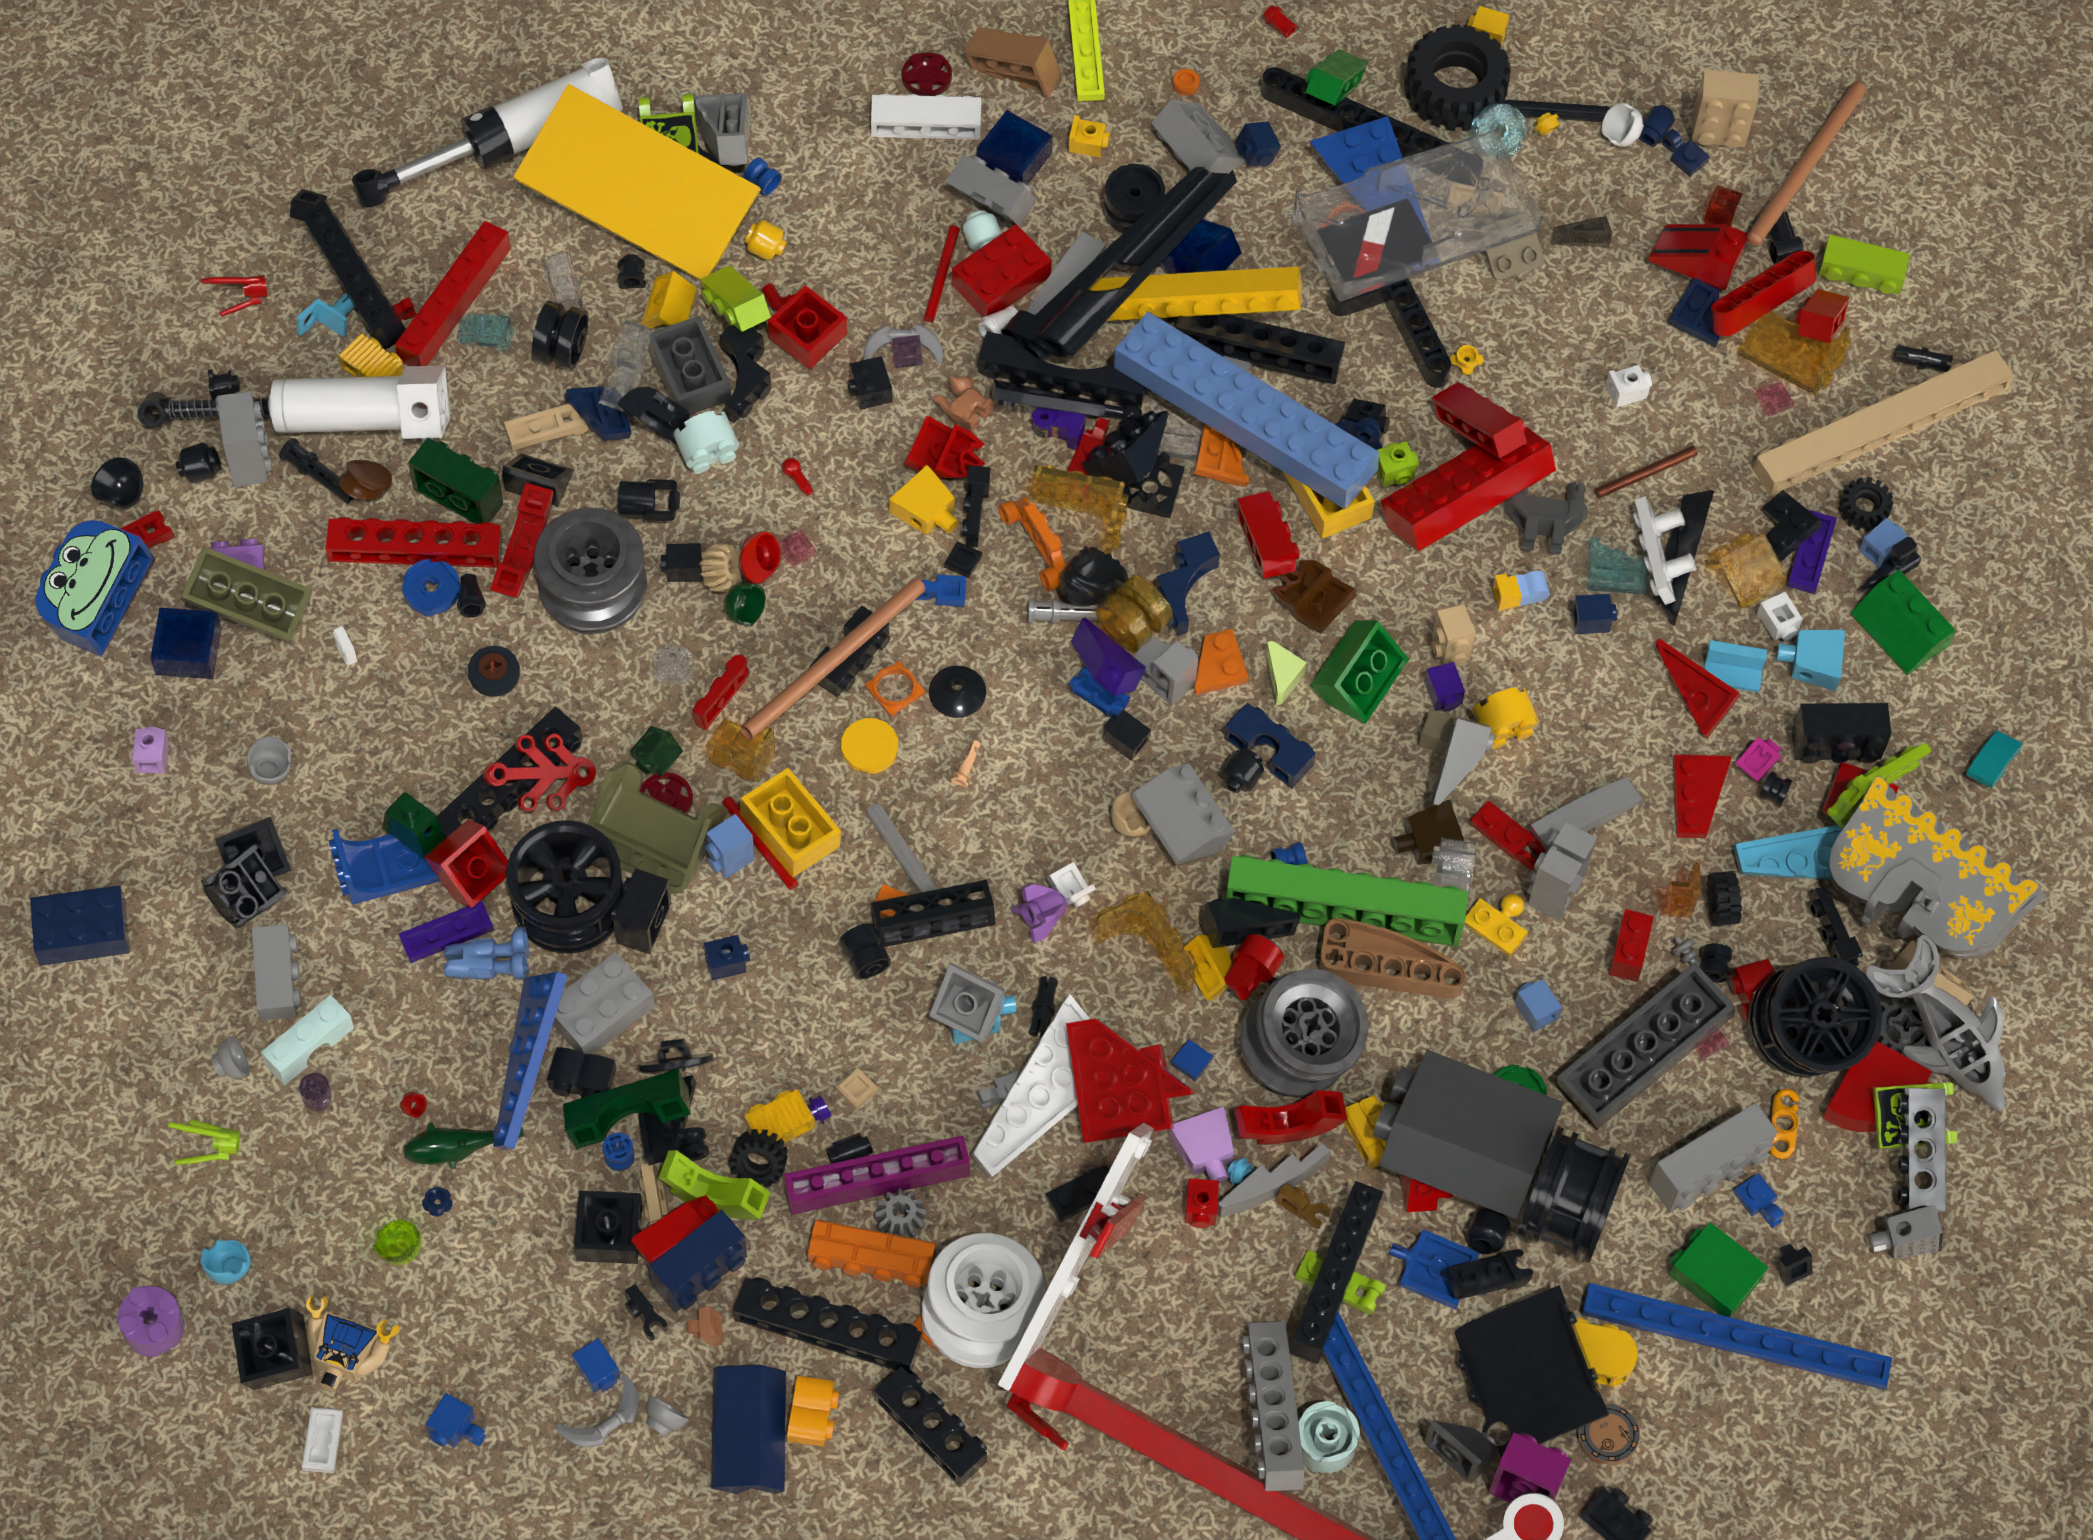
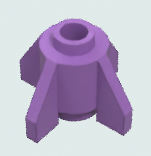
M1029 883L1021 887L1023 899L1026 902L1011 906V912L1019 915L1022 914L1025 922L1033 926L1029 929L1032 942L1036 943L1045 939L1060 917L1064 916L1067 903L1063 894L1059 893L1056 889Z

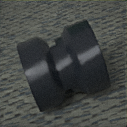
M1712 943L1703 947L1702 958L1705 962L1701 965V969L1712 982L1723 983L1729 980L1730 968L1728 963L1732 960L1733 950L1726 945Z

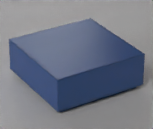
M1189 1039L1173 1058L1171 1065L1196 1082L1213 1060V1055Z

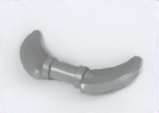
M920 324L915 325V328L897 330L884 325L868 338L864 348V360L871 359L880 348L894 341L911 340V342L923 345L929 349L939 364L943 360V350L936 335Z
M626 1375L621 1376L623 1383L621 1403L618 1409L613 1412V1415L600 1425L597 1424L592 1428L575 1429L558 1423L556 1424V1429L564 1439L578 1446L594 1447L604 1444L607 1434L620 1425L632 1423L637 1415L639 1396L634 1383Z

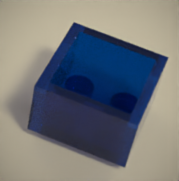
M1006 110L978 145L976 156L987 163L986 167L994 171L995 168H998L1010 176L1008 179L1016 183L1020 181L1028 185L1052 154L1053 135Z
M1202 219L1162 263L1167 274L1225 271L1242 251L1231 228Z
M159 607L150 658L155 675L213 679L222 631L218 614L213 611Z

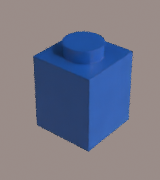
M599 1338L572 1354L574 1365L593 1393L599 1390L602 1392L609 1390L617 1383V1379L620 1378L618 1366Z

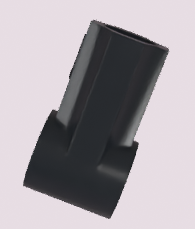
M1783 212L1768 233L1770 255L1774 265L1792 253L1804 250L1801 238L1795 236L1788 213Z

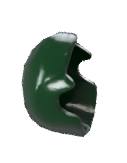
M744 581L732 585L724 598V612L729 620L748 626L755 624L765 608L766 596L763 587Z

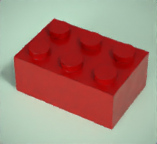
M1015 224L952 268V286L982 317L1006 309L1044 283L1051 274L1052 260Z

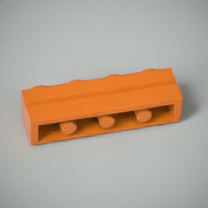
M815 1220L808 1249V1262L813 1263L814 1267L822 1270H830L831 1267L842 1268L843 1272L848 1275L859 1276L862 1272L872 1274L873 1278L879 1281L889 1282L893 1278L903 1280V1283L907 1286L918 1288L922 1284L928 1285L930 1269L936 1254V1243Z

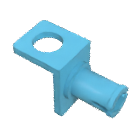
M348 293L343 294L332 306L317 299L298 315L297 334L302 336L317 321H320L344 337L347 335V318L345 316L357 306ZM311 314V317L308 320V322L304 324V321L307 318V316Z

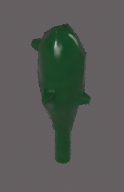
M429 1122L427 1130L421 1132L403 1146L404 1157L413 1163L437 1165L448 1163L450 1168L454 1169L457 1162L462 1161L478 1149L493 1144L494 1130L435 1128L434 1124ZM521 1127V1130H520V1133H519V1137H518V1138L524 1137V1133H523V1128H522V1127Z

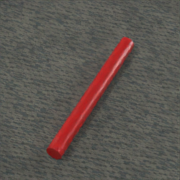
M954 225L949 226L923 318L926 322L933 323L935 320L960 231L959 227Z
M731 796L725 798L722 801L723 806L728 809L731 816L736 814L753 835V844L786 887L792 890L798 886L797 880L792 878L740 815V807Z

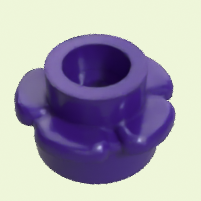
M821 1095L814 1099L809 1097L811 1104L807 1106L815 1121L820 1120L824 1124V1120L832 1116Z

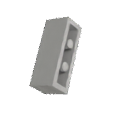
M288 924L252 928L256 1000L260 1020L267 1021L297 1017L296 1007L302 1006L300 988L295 989L294 979H300L298 961L293 962L292 953L298 952L296 934L290 933Z

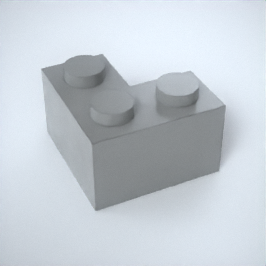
M1154 636L1133 655L1134 658L1147 667L1141 680L1171 706L1196 683L1197 654L1191 647L1183 646L1178 640L1173 645H1170L1168 642H1162Z

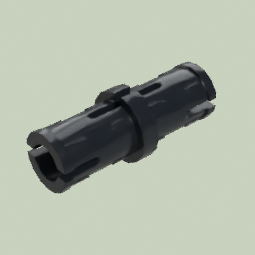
M1897 344L1895 351L1906 353V355L1894 354L1893 358L1894 362L1918 365L1917 368L1919 369L1928 367L1947 372L1951 365L1942 364L1940 361L1952 363L1953 355L1931 352L1929 348L1925 347L1916 349Z
M1042 976L1039 979L1037 998L1032 1002L1031 1007L1034 1012L1029 1035L1037 1037L1038 1030L1041 1033L1040 1038L1043 1036L1049 1026L1050 1017L1055 1012V1004L1053 1002L1058 980L1053 977L1049 978V984L1046 982L1047 976Z

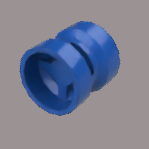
M757 157L747 166L743 178L759 186L762 194L769 195L780 184L782 174L775 168L770 169L766 161L761 157Z
M1301 842L1293 843L1289 848L1285 849L1282 847L1271 849L1272 859L1281 860L1285 864L1292 865L1308 864Z
M619 1132L609 1135L604 1140L603 1153L607 1166L614 1171H625L630 1168L635 1159L633 1142L630 1137Z

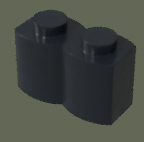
M557 1047L547 1077L548 1087L559 1096L568 1097L570 1094H578L581 1098L610 1090L617 1069L615 1060L601 1055L585 1054L574 1049Z

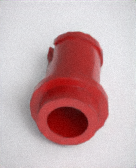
M1271 5L1263 14L1265 23L1275 27L1286 39L1289 38L1296 31L1297 24L1293 23L1281 12L1282 8Z

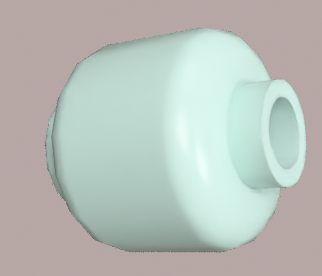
M984 210L970 214L963 225L965 238L973 251L979 250L1002 234L997 218Z

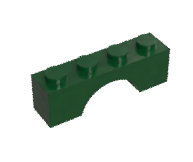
M675 1069L564 1103L565 1131L575 1148L579 1149L604 1141L610 1129L619 1120L634 1113L644 1112L653 1114L662 1123L691 1115L688 1086L680 1071Z

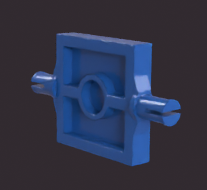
M1424 1229L1418 1242L1411 1250L1393 1243L1389 1255L1406 1261L1400 1287L1455 1310L1461 1299H1456L1444 1273L1448 1267L1477 1261L1480 1254L1477 1251Z

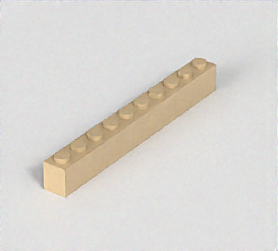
M1997 350L1988 354L1980 353L1972 361L1965 364L1958 363L1941 375L1933 374L1923 383L1916 386L1911 384L1896 395L1882 397L1876 404L1869 407L1866 405L1862 406L1846 417L1839 416L1822 428H1812L1804 436L1797 439L1790 438L1775 449L1768 448L1757 455L1753 471L1768 494L1772 496L2009 389L2014 375Z

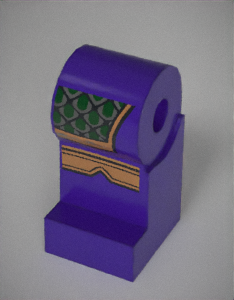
M1038 407L1032 413V429L1037 436L1041 438L1054 437L1067 441V448L1077 449L1086 428V415Z

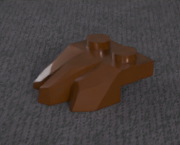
M1300 560L1298 563L1300 570L1279 575L1285 585L1275 586L1271 591L1294 618L1321 634L1357 596L1356 591L1352 586L1333 577L1332 570L1315 560Z

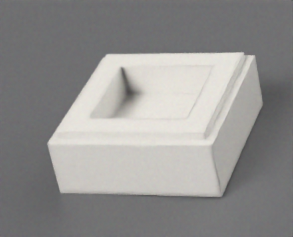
M343 626L333 630L335 644L345 664L349 666L356 663L357 658L354 647Z

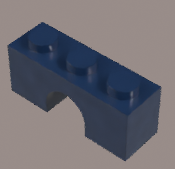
M1246 703L1225 726L1224 739L1240 751L1244 748L1252 750L1258 745L1272 747L1277 754L1271 760L1269 772L1291 789L1314 766L1316 753L1313 751V748L1307 742L1299 741L1293 737L1290 731L1282 724L1274 723L1258 707L1254 708L1249 703Z

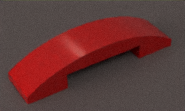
M525 483L517 507L519 514L502 564H498L490 591L516 599L519 598L534 565L535 545L548 521L553 490Z

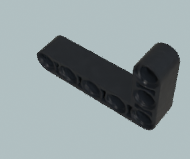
M1403 268L1344 289L1341 288L1339 282L1333 284L1330 289L1328 308L1332 314L1340 317L1347 316L1385 303L1427 385L1440 388L1447 384L1451 360Z

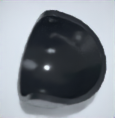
M122 457L113 458L105 462L97 470L91 483L92 495L102 503L114 508L133 506L139 500L143 490V477L139 467L130 459Z

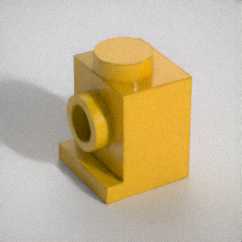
M1074 115L1069 136V152L1101 158L1102 149H1108L1110 132H1106V124L1082 120L1080 116Z

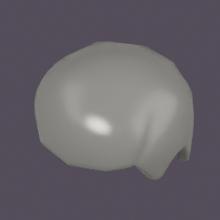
M271 736L257 739L248 751L247 767L254 780L271 785L283 781L289 774L292 765L291 750L280 738Z

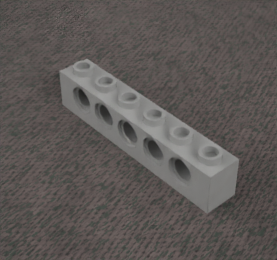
M1285 1321L1248 1323V1336H1242L1243 1354H1249V1360H1245L1246 1379H1252V1384L1248 1385L1249 1404L1255 1403V1409H1251L1252 1428H1258V1434H1254L1255 1453H1261V1459L1257 1460L1258 1479H1264L1265 1491L1302 1490L1304 1486V1462Z

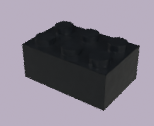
M1801 703L1791 729L1794 759L1803 760L1805 763H1816L1820 760H1832L1835 763L1861 760L1864 763H1872L1881 760L1891 737L1888 703Z

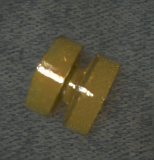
M1135 574L1117 588V594H1110L1096 607L1097 617L1107 633L1119 645L1130 652L1139 651L1152 639V633H1159L1173 620V612L1164 596L1148 580Z

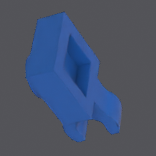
M938 574L937 582L921 580L925 585V591L916 598L917 600H929L936 597V605L964 607L966 576Z
M1759 1173L1734 1189L1735 1196L1751 1216L1760 1212L1771 1228L1782 1223L1781 1218L1784 1216V1213L1776 1204H1773L1777 1199V1195Z

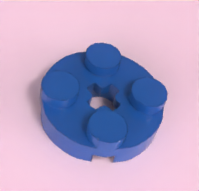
M431 559L421 560L413 564L404 575L402 591L406 603L413 610L427 617L447 611L456 603L459 596V576L450 564L441 560V563L431 562ZM429 582L432 585L437 583L438 586L435 591L431 592L426 591V584Z

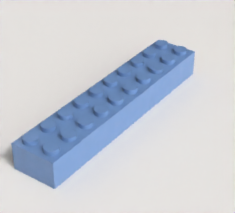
M1147 312L1115 348V369L1344 509L1347 508L1378 471L1379 451L1150 312Z

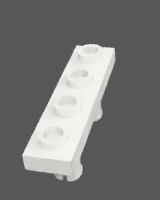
M1646 496L1635 500L1637 511L1633 512L1638 528H1642L1643 533L1639 535L1643 550L1648 552V556L1644 557L1649 573H1653L1654 579L1650 580L1652 591L1655 596L1660 595L1666 605L1676 601L1671 583L1673 578L1696 571L1697 568L1691 553L1666 561L1660 536H1662L1663 532L1685 525L1680 508L1655 516L1654 510Z

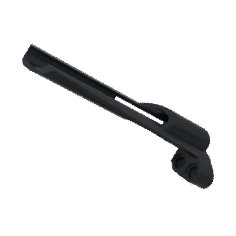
M1204 167L1192 169L1037 314L1019 310L1001 329V334L1014 337L1022 347L1042 360H1045L1050 354L1057 357L1074 356L1237 183L1234 171L1231 170L1228 174L1211 172ZM1116 262L1128 266H1141L1122 287L1102 291L1091 290Z

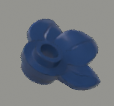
M1365 417L1358 422L1342 420L1335 424L1375 450L1383 448L1379 441L1381 435L1380 426L1376 420Z

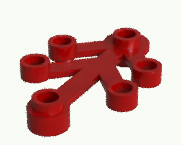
M551 734L544 738L543 746L548 752H554L566 765L555 766L535 747L533 737L522 735L516 739L515 747L519 752L525 753L538 767L507 768L504 764L495 762L484 768L483 779L488 785L493 787L501 786L507 780L539 779L527 794L521 795L518 799L519 809L528 812L533 811L537 807V800L556 778H567L556 793H552L546 798L548 809L557 811L564 808L566 804L565 799L577 786H587L593 782L596 776L594 763L585 757L576 758L563 746V740L559 735ZM523 738L528 740L529 747L527 749H524L521 746V741ZM551 738L557 741L555 748H551L549 745ZM581 766L586 769L584 777L580 776L578 772ZM495 769H499L502 772V777L499 780L494 776ZM554 796L559 798L560 803L558 807L552 804ZM526 797L530 798L532 802L529 808L524 806V799Z

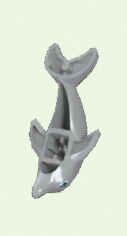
M1921 935L1918 938L1915 955L1907 969L1890 970L1874 965L1868 966L1866 975L1879 993L1889 997H1914L1931 1047L1905 1046L1903 1053L1909 1059L1933 1071L1932 1073L1951 1075L1967 1091L1983 1098L1992 1109L2002 1111L2005 1106L2003 1085L2006 1078V1070L1998 1046L2003 1033V1011L1997 998L1989 996L1980 1018H1978L1956 997L1934 986L1940 968V956L1933 940L1925 935Z

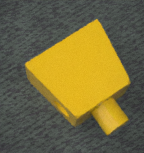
M927 465L889 498V512L925 535H928L937 526L947 534H950L959 524V521L951 515L955 507L954 496Z

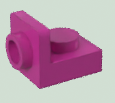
M1758 737L1738 759L1736 764L1759 783L1778 761L1781 762L1783 760V757L1778 754L1782 748L1769 737L1765 742Z

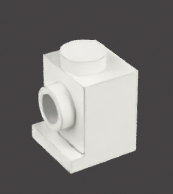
M1637 365L1617 372L1614 370L1609 371L1605 385L1617 408L1647 399L1652 381L1647 371L1642 372L1640 366Z
M1786 592L1761 602L1756 615L1763 622L1774 641L1782 638L1784 641L1794 638L1798 634L1803 620Z

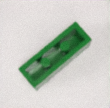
M1338 49L1332 55H1328L1323 62L1320 61L1315 68L1312 67L1305 81L1308 83L1305 93L1336 105L1359 87L1368 62Z

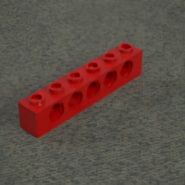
M339 517L337 519L329 518L325 549L328 562L413 565L421 560L431 559V562L441 563V560L451 566L497 568L498 564L501 563L503 535L501 525H495L491 522L467 524L462 521L440 523L434 520L412 522L406 519L385 521L377 518L357 520L349 517ZM356 537H362L359 541H353ZM385 538H391L388 542L381 541ZM414 539L420 540L417 543H410V541ZM442 540L449 541L445 544H439V542ZM471 541L477 542L474 545H467Z

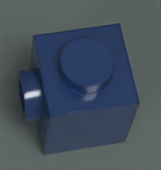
M1269 121L1246 123L1235 140L1247 166H1266L1271 164L1281 148Z
M1610 594L1575 596L1572 607L1575 634L1610 632L1612 622L1617 620V608L1615 604H1611Z
M739 935L703 943L705 958L712 981L746 973V962L750 961L747 944L741 945Z

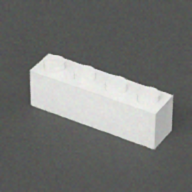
M915 94L908 96L872 95L871 137L980 139L981 97L918 96Z

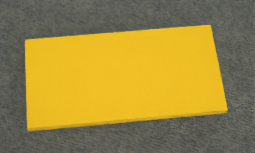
M567 84L513 176L517 182L699 281L713 273L761 191L759 186L570 84Z

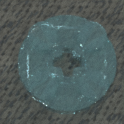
M1491 104L1484 108L1479 116H1476L1472 121L1475 143L1485 156L1505 159L1513 156L1521 149L1523 145L1521 142L1523 135L1526 136L1527 125L1523 114L1518 109L1506 104ZM1498 125L1505 128L1502 131L1501 138L1495 133Z

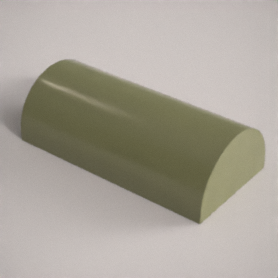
M203 546L181 595V600L291 643L304 616L312 589Z

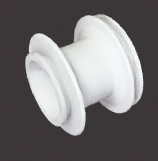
M973 1233L952 1241L935 1258L930 1269L928 1286L923 1296L922 1318L933 1345L951 1361L967 1367L990 1368L1010 1361L1046 1293L1042 1269L1036 1258L1026 1247L1004 1235ZM976 1281L979 1287L973 1288L969 1286L968 1282ZM995 1284L998 1287H1000L1001 1290L994 1291L990 1288V1286ZM959 1297L965 1299V1303ZM1006 1304L1009 1307L1005 1310H1001L999 1308V1305Z

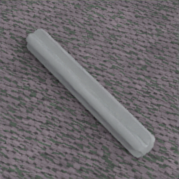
M874 803L866 809L867 816L918 892L937 890L881 804Z

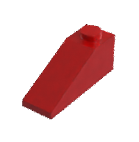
M704 1195L686 1202L636 1234L631 1239V1242L647 1261L652 1263L718 1213L719 1210L715 1203Z

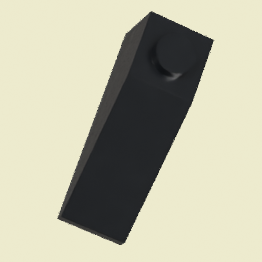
M1231 898L1225 900L1215 899L1207 902L1201 922L1212 948L1242 944L1249 934H1260L1269 939L1292 936L1295 934L1301 917L1296 912Z

